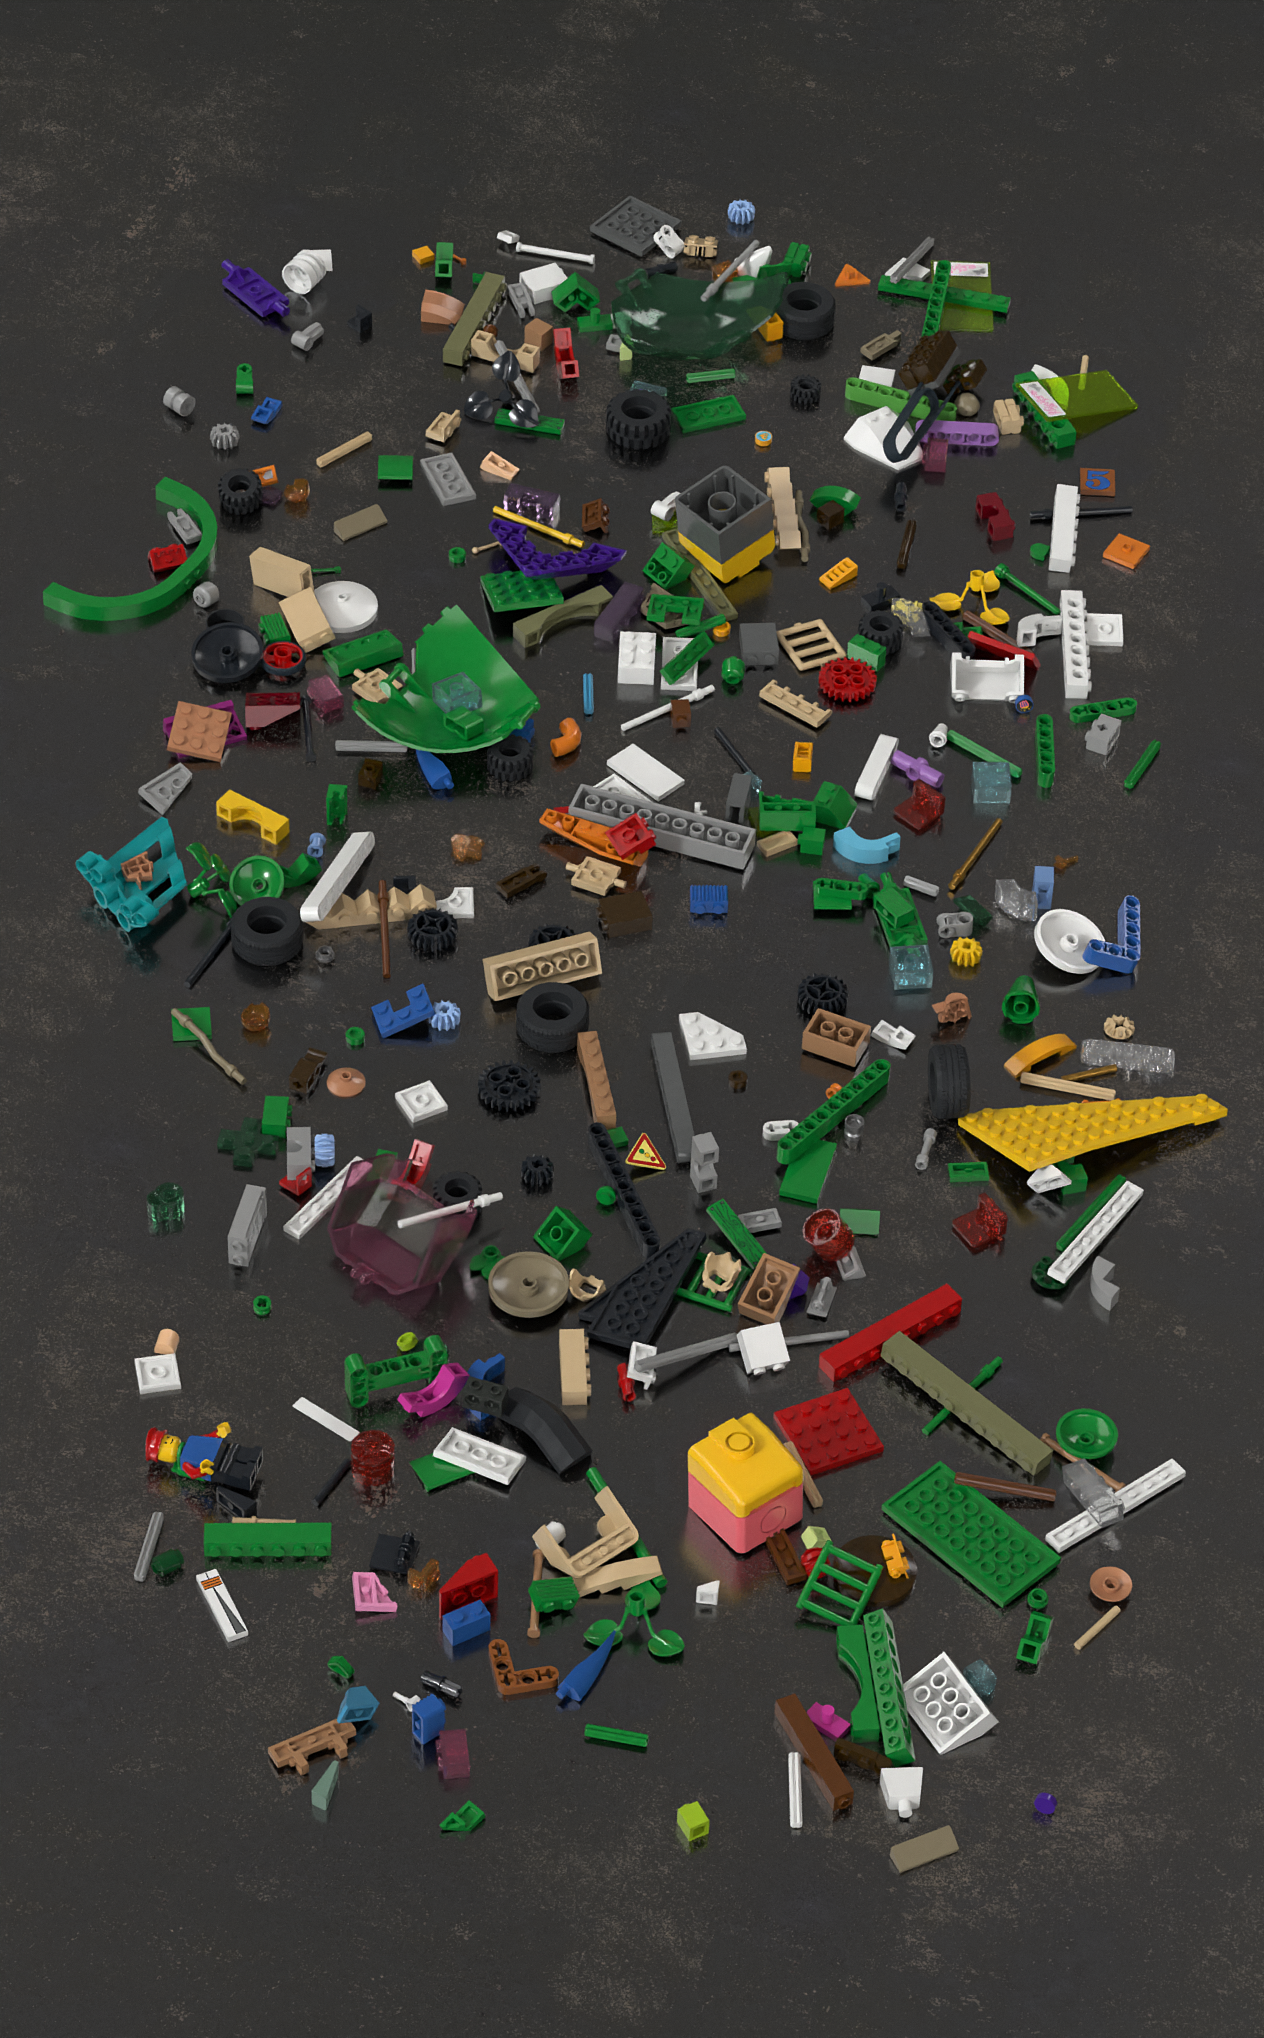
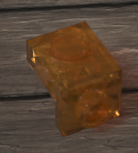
M431 1558L421 1572L410 1568L408 1570V1584L426 1592L431 1584L435 1583L440 1576L439 1561Z

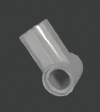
M315 322L302 332L296 331L291 338V343L308 351L312 347L313 342L324 334V329L320 323Z

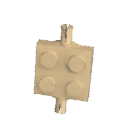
M379 668L367 674L359 669L354 671V675L359 678L357 682L352 684L354 692L368 701L382 704L388 701L389 698L379 687V683L389 676ZM396 680L392 682L400 692L403 685Z
M588 856L579 865L570 862L566 865V870L575 872L571 879V885L603 896H606L614 885L623 889L626 887L627 881L617 879L621 873V867Z

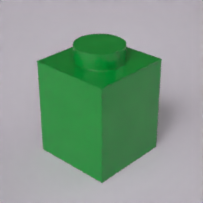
M804 827L803 833H799L798 845H801L800 852L822 855L826 829Z

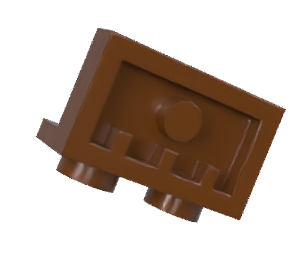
M602 498L582 505V528L584 532L601 527L604 533L608 532L610 509L608 504L603 502Z

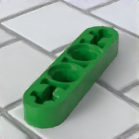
M1129 697L1073 706L1070 709L1069 719L1074 723H1083L1097 720L1101 714L1113 718L1132 715L1137 710V701ZM1112 707V708H1115L1116 710H1109V709H1107V708ZM1091 710H1096L1099 713H1092Z

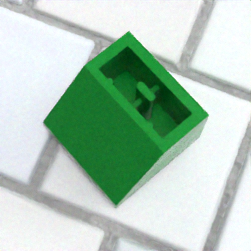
M662 542L642 571L667 590L686 580L695 565L675 548Z

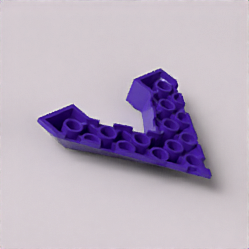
M494 518L488 527L527 578L535 580L603 572L621 561L627 550L593 542L588 549H583L580 553L573 554V551L560 552L559 555L551 556L550 553L543 554L541 551L537 552L535 550L536 546L530 540L526 541L527 526Z

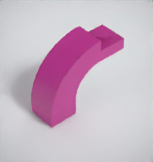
M459 1363L443 1364L437 1377L430 1385L420 1391L400 1393L397 1400L409 1413L416 1412L420 1417L431 1415L448 1405L460 1393L470 1375Z

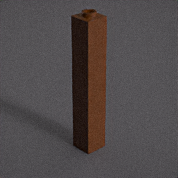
M794 1693L776 1700V1717L832 1810L844 1809L853 1804V1788L796 1694Z

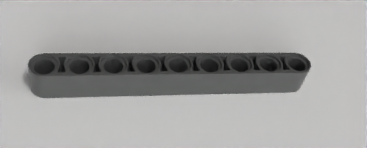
M671 1032L652 1033V1050L677 1162H691L692 1136L695 1135Z

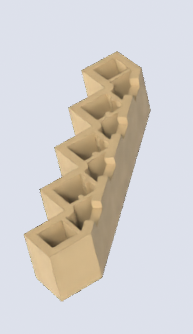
M789 467L768 468L767 472H764V481L768 483L767 496L772 499L773 530H775L776 534L775 546H778V550L800 549L801 535L800 531H798V514L795 515V499H793Z
M419 884L408 894L396 887L388 891V922L409 920L419 910L424 912L425 909L432 910V908H437L434 892L422 884ZM368 889L356 900L342 893L323 921L306 923L318 930L381 923L380 903H378L377 895Z

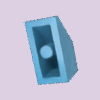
M366 1686L349 1688L340 1705L337 1722L340 1724L371 1720L380 1703Z

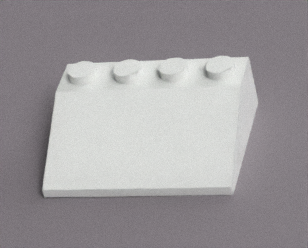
M945 1652L903 1684L907 1711L940 1755L982 1736L999 1722Z

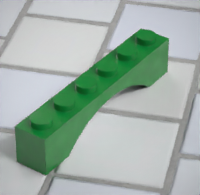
M863 1625L837 1626L836 1643L838 1655L854 1671L861 1687L860 1700L851 1712L850 1730L852 1743L878 1742L879 1733H882L880 1720H878V1705L875 1702V1686L872 1685L873 1674L872 1667L869 1666L871 1661L869 1650L866 1648L868 1646L866 1633H864Z

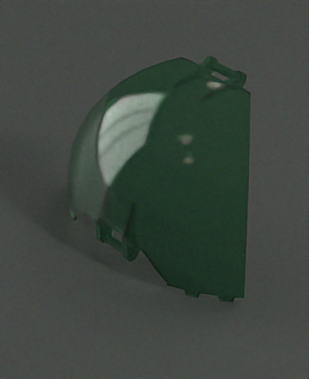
M637 268L633 274L615 282L616 288L621 291L622 295L611 301L614 325L622 343L635 353L654 359L674 362L713 359L729 352L735 345L751 338V333L774 316L784 299L782 295L784 288L788 286L789 278H787V272H782L763 279L723 282L714 295H711L706 301H702L701 296L706 292V288L711 283H714L713 281L685 279L656 273L647 279L645 270ZM639 279L641 284L630 290L627 284Z

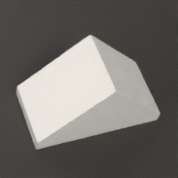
M1052 1164L1037 1169L1027 1181V1185L1037 1193L1071 1184V1180Z

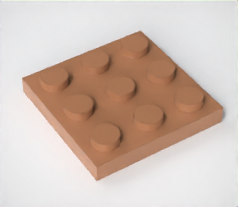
M178 701L167 750L221 762L232 713Z

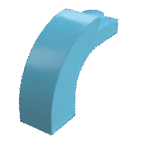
M849 826L834 832L833 847L849 860L864 864H876L888 861V854L900 850L901 837L896 832L881 839L868 840L858 836Z

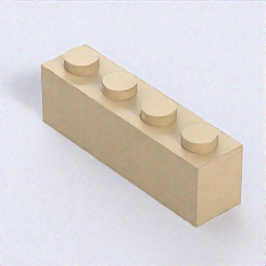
M559 1329L562 1405H587V1396H591V1384H587V1381H590V1368H586V1365H589V1353H585V1349H588V1337H584V1329Z

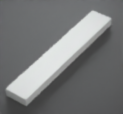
M356 1156L283 1226V1231L297 1239L302 1238L366 1176L367 1170H371V1163Z

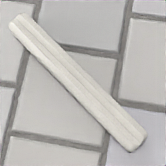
M790 1752L788 1758L790 1826L792 1828L802 1827L801 1759L798 1752Z

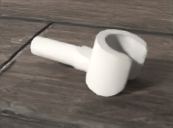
M397 1692L393 1693V1697L405 1703L411 1712L412 1705L421 1700L417 1695L409 1699Z

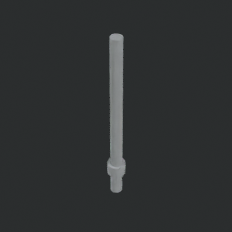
M754 240L726 271L706 288V292L701 296L702 301H706L718 291L719 286L759 245L758 240Z
M843 1330L784 1337L786 1345L844 1339L849 1338V1331ZM739 1343L729 1344V1351H741Z

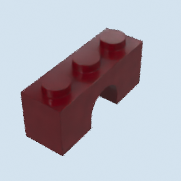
M997 492L977 495L975 509L981 519L989 518L987 531L992 540L1013 538V532L1016 529L1015 521L1011 519L1008 509L1004 507L1003 500L999 498Z

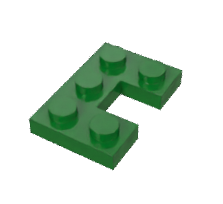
M652 594L647 612V621L664 622L666 613L674 612L683 613L682 624L700 625L704 598Z

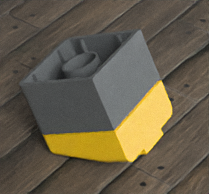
M721 466L675 497L679 542L709 572L722 582L728 583L736 576L741 578L757 567L759 561L774 550L775 537L772 499L730 467Z

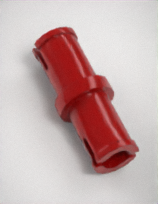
M621 1363L617 1366L618 1384L622 1389L623 1399L626 1401L627 1397L628 1402L633 1401L636 1398L634 1391L635 1381L627 1377L629 1364Z

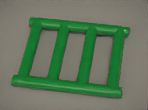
M699 1252L696 1259L702 1261L687 1290L679 1287L676 1295L731 1312L733 1309L732 1303L746 1277L751 1276L753 1270L741 1265L740 1274L727 1298L722 1302L713 1299L716 1293L711 1292V1289L708 1290L706 1296L695 1293L702 1279L708 1255ZM716 1275L713 1282L721 1285L723 1279Z
M827 1540L799 1596L796 1607L799 1609L804 1607L841 1626L857 1625L884 1567L880 1564L875 1566L833 1546L834 1543ZM829 1554H833L872 1573L868 1583L866 1584L825 1564ZM822 1571L863 1591L859 1602L816 1582L820 1572ZM812 1589L854 1609L851 1619L848 1620L809 1601L808 1597Z

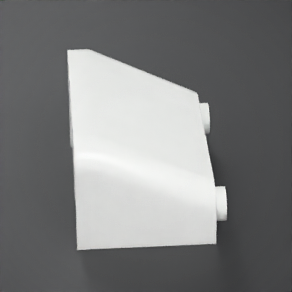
M952 652L950 661L951 696L956 701L991 700L1015 703L1017 697L1024 695V655L1015 654V659L1010 661L1009 658H1005V661L970 660V656H966V659H963L961 653Z

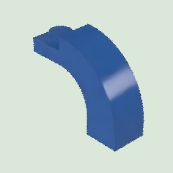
M499 1353L489 1358L485 1363L478 1359L471 1365L467 1373L471 1377L491 1381L505 1371V1357ZM470 1409L480 1421L490 1415Z

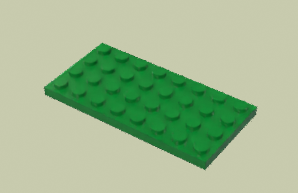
M939 1461L884 1502L881 1510L1003 1608L1060 1564L1061 1557L974 1487L955 1484L954 1477L956 1473Z

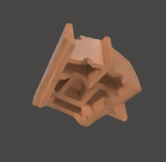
M147 851L120 864L125 880L127 882H136L140 890H142L141 881H153V862L148 861Z
M951 993L946 997L945 1001L932 1005L938 1014L939 1022L942 1023L948 1021L956 1023L960 1017L967 1016L968 1019L972 1017L968 998L962 993Z

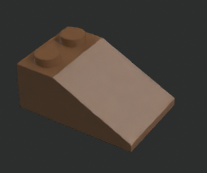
M763 1253L738 1302L739 1313L766 1325L779 1322L794 1288L800 1267Z

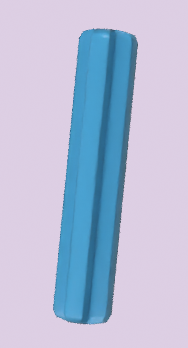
M585 673L583 675L584 713L593 714V675Z

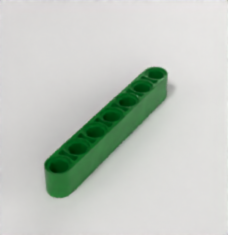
M941 260L936 265L921 337L925 335L931 336L940 331L951 280V263L947 260Z

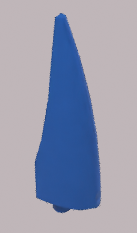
M416 750L421 769L433 789H452L454 784L451 774L444 763L428 751Z
M615 1630L594 1653L578 1664L557 1687L559 1690L556 1692V1695L559 1698L563 1699L567 1695L574 1700L581 1701L598 1677L608 1657L616 1634Z

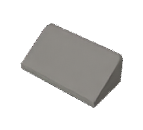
M850 1241L832 1250L844 1281L866 1276L857 1250Z

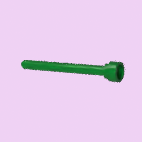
M1000 563L995 568L994 574L997 577L1009 580L1055 615L1060 614L1061 611L1058 607L1012 575L1009 567L1005 564Z

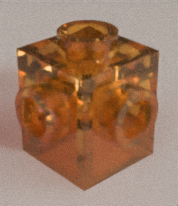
M730 260L712 266V279L714 282L732 264ZM738 269L719 288L732 284V278L737 277Z

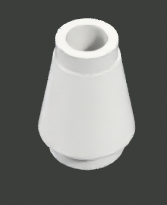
M938 724L929 735L932 746L941 747L945 745L948 729L945 724Z

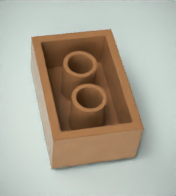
M818 1008L803 1032L802 1049L855 1067L870 1043L871 1026Z

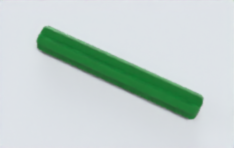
M1153 740L1125 779V788L1132 789L1161 748L1160 741Z

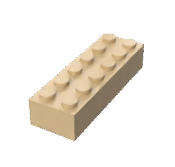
M591 932L483 959L488 995L495 1001L521 995L531 987L541 983H567L602 974L598 940Z

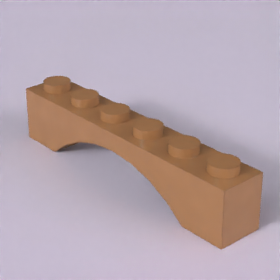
M597 1031L580 1032L577 1034V1051L588 1082L594 1123L604 1124L607 1130L616 1128V1111Z

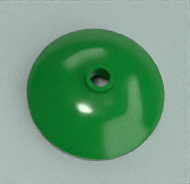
M252 856L241 861L234 868L229 881L230 892L240 906L247 901L259 897L280 898L285 886L283 870L276 861L266 856ZM262 884V889H258V886Z
M1076 1409L1066 1413L1058 1421L1056 1438L1059 1445L1067 1453L1082 1459H1096L1109 1454L1114 1449L1118 1439V1430L1112 1419L1104 1413L1093 1409Z

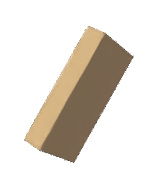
M782 831L757 841V847L766 857L798 845V839L791 831Z

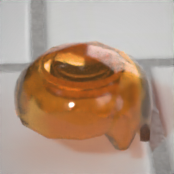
M297 478L293 485L287 484L286 489L283 491L285 498L290 502L306 500L310 494L308 480Z
M262 1002L259 1005L251 1003L241 1014L242 1025L253 1032L265 1029L270 1021L269 1007Z

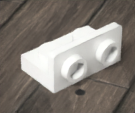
M633 1341L627 1377L643 1381V1389L648 1390L650 1383L654 1384L656 1379L654 1368L637 1372L634 1364L637 1360L656 1355L657 1347Z

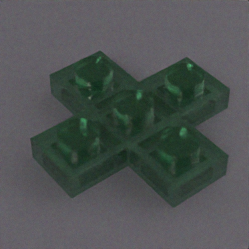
M244 1117L241 1131L221 1129L217 1148L235 1150L233 1165L253 1167L256 1153L276 1155L279 1136L261 1134L262 1119Z

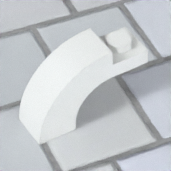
M1034 614L1021 619L1018 623L1016 642L1018 647L1035 646L1036 637L1061 634L1063 618L1060 615L1043 616L1042 614Z

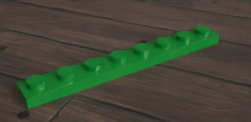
M885 275L881 276L878 284V290L925 299L930 298L932 288L931 283L905 278L901 279L897 284L891 283L890 276ZM949 287L946 302L1007 313L1011 297Z

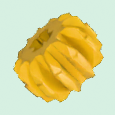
M967 936L965 939L959 937L950 948L952 961L957 962L958 966L964 965L965 968L967 965L974 967L975 963H979L983 952L980 942H975V938L968 939Z

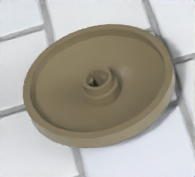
M519 1252L506 1256L495 1264L489 1275L488 1290L493 1302L506 1313L525 1318L540 1317L552 1313L565 1302L569 1292V1277L563 1265L551 1256L538 1252Z

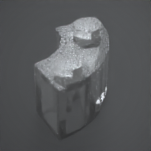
M892 598V613L900 617L899 620H902V625L910 629L913 638L930 636V629L923 611L914 605L912 601Z
M1015 879L996 880L994 896L998 905L1008 914L1023 921H1036L1038 910L1036 892L1021 888Z

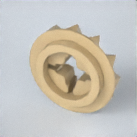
M1113 1015L1112 1018H1107L1104 1023V1030L1112 1038L1126 1039L1134 1033V1021H1130L1129 1017L1124 1018L1122 1015L1119 1017Z

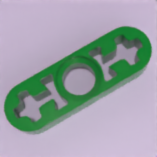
M818 878L814 881V892L820 896L864 900L868 896V886L861 882Z

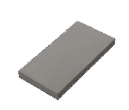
M453 453L420 460V465L443 506L476 499V494Z

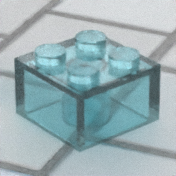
M464 672L432 683L433 702L444 713L459 706H463L470 711L482 707L481 689Z
M973 762L971 774L973 803H1010L1012 786L1009 762Z
M928 945L890 947L889 967L894 990L932 988L933 967Z

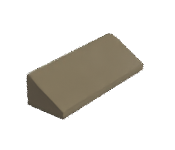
M375 504L335 521L334 532L345 541L387 523V519L380 506Z
M950 1825L891 1847L890 1857L899 1872L902 1873L957 1852L959 1847Z

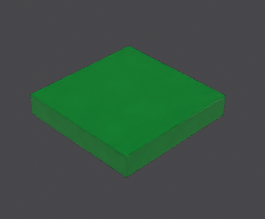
M210 1007L178 1009L184 1015H188L193 1020V1023L206 1034L208 1039H212ZM172 1015L173 1041L200 1040L188 1028L180 1025L179 1020Z

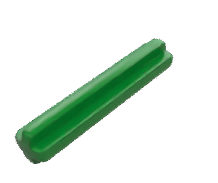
M733 368L686 374L687 383L735 378V370Z
M720 614L701 621L700 625H690L676 630V637L687 638L725 624V615Z
M589 1723L585 1727V1736L643 1747L647 1746L649 1735Z

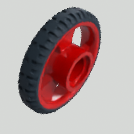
M277 641L263 648L264 655L261 666L270 674L289 676L299 672L306 663L305 651L301 646L293 642ZM293 653H297L300 657L297 663L292 662Z

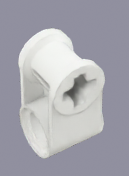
M663 225L660 231L654 234V241L660 246L667 257L674 258L684 250V242L670 226Z

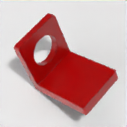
M308 1167L296 1176V1180H287L286 1175L279 1181V1185L299 1196L312 1186V1168Z

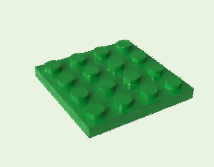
M521 570L516 572L505 571L500 574L488 573L480 576L482 587L494 612L564 604V597L554 578L535 580L527 578Z

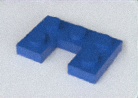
M424 984L406 991L411 1005L396 1012L393 1011L389 1000L371 1007L383 1038L436 1015Z

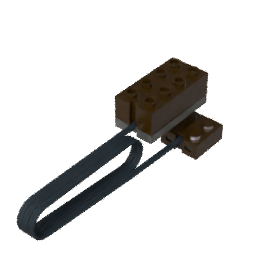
M949 330L937 331L931 336L925 335L921 337L898 373L911 397L883 440L884 454L892 463L908 459L951 396L960 393V391L977 387L987 371L982 359H972L966 364H957L952 367L961 351ZM952 367V371L943 383L948 396L939 408L937 395L932 389L940 386ZM925 393L930 402V412L899 454L896 447V437Z

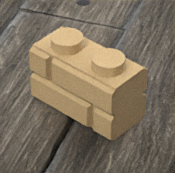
M1005 399V401L995 400L993 413L1001 434L1020 433L1021 426H1024V418L1020 416L1019 405H1016L1013 399Z

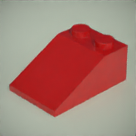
M487 1553L467 1560L439 1590V1618L441 1620L443 1615L481 1599L484 1603L498 1597V1569Z

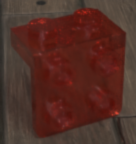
M917 779L913 783L912 796L895 807L894 814L920 830L944 814L946 797L920 779Z
M984 1192L978 1195L977 1209L954 1219L952 1225L971 1247L976 1248L1006 1234L1008 1217L1004 1211L1000 1210L995 1201Z

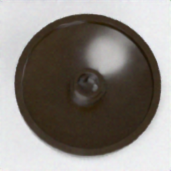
M878 1535L861 1536L850 1540L840 1548L875 1566L880 1564L884 1567L866 1605L867 1607H886L896 1604L911 1593L916 1583V1561L904 1545L905 1552L901 1554L902 1557L907 1558L910 1569H907L909 1578H906L905 1573L901 1574L898 1578H893L889 1575L886 1561L889 1560H885L881 1549L883 1541L893 1540L888 1537ZM837 1556L834 1557L833 1568L866 1584L868 1583L872 1573ZM833 1577L836 1587L843 1595L859 1602L863 1591Z

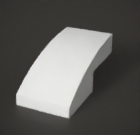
M883 1020L879 1022L871 1034L872 1037L887 1045L905 1050L916 1037V1035L902 1026L896 1029Z

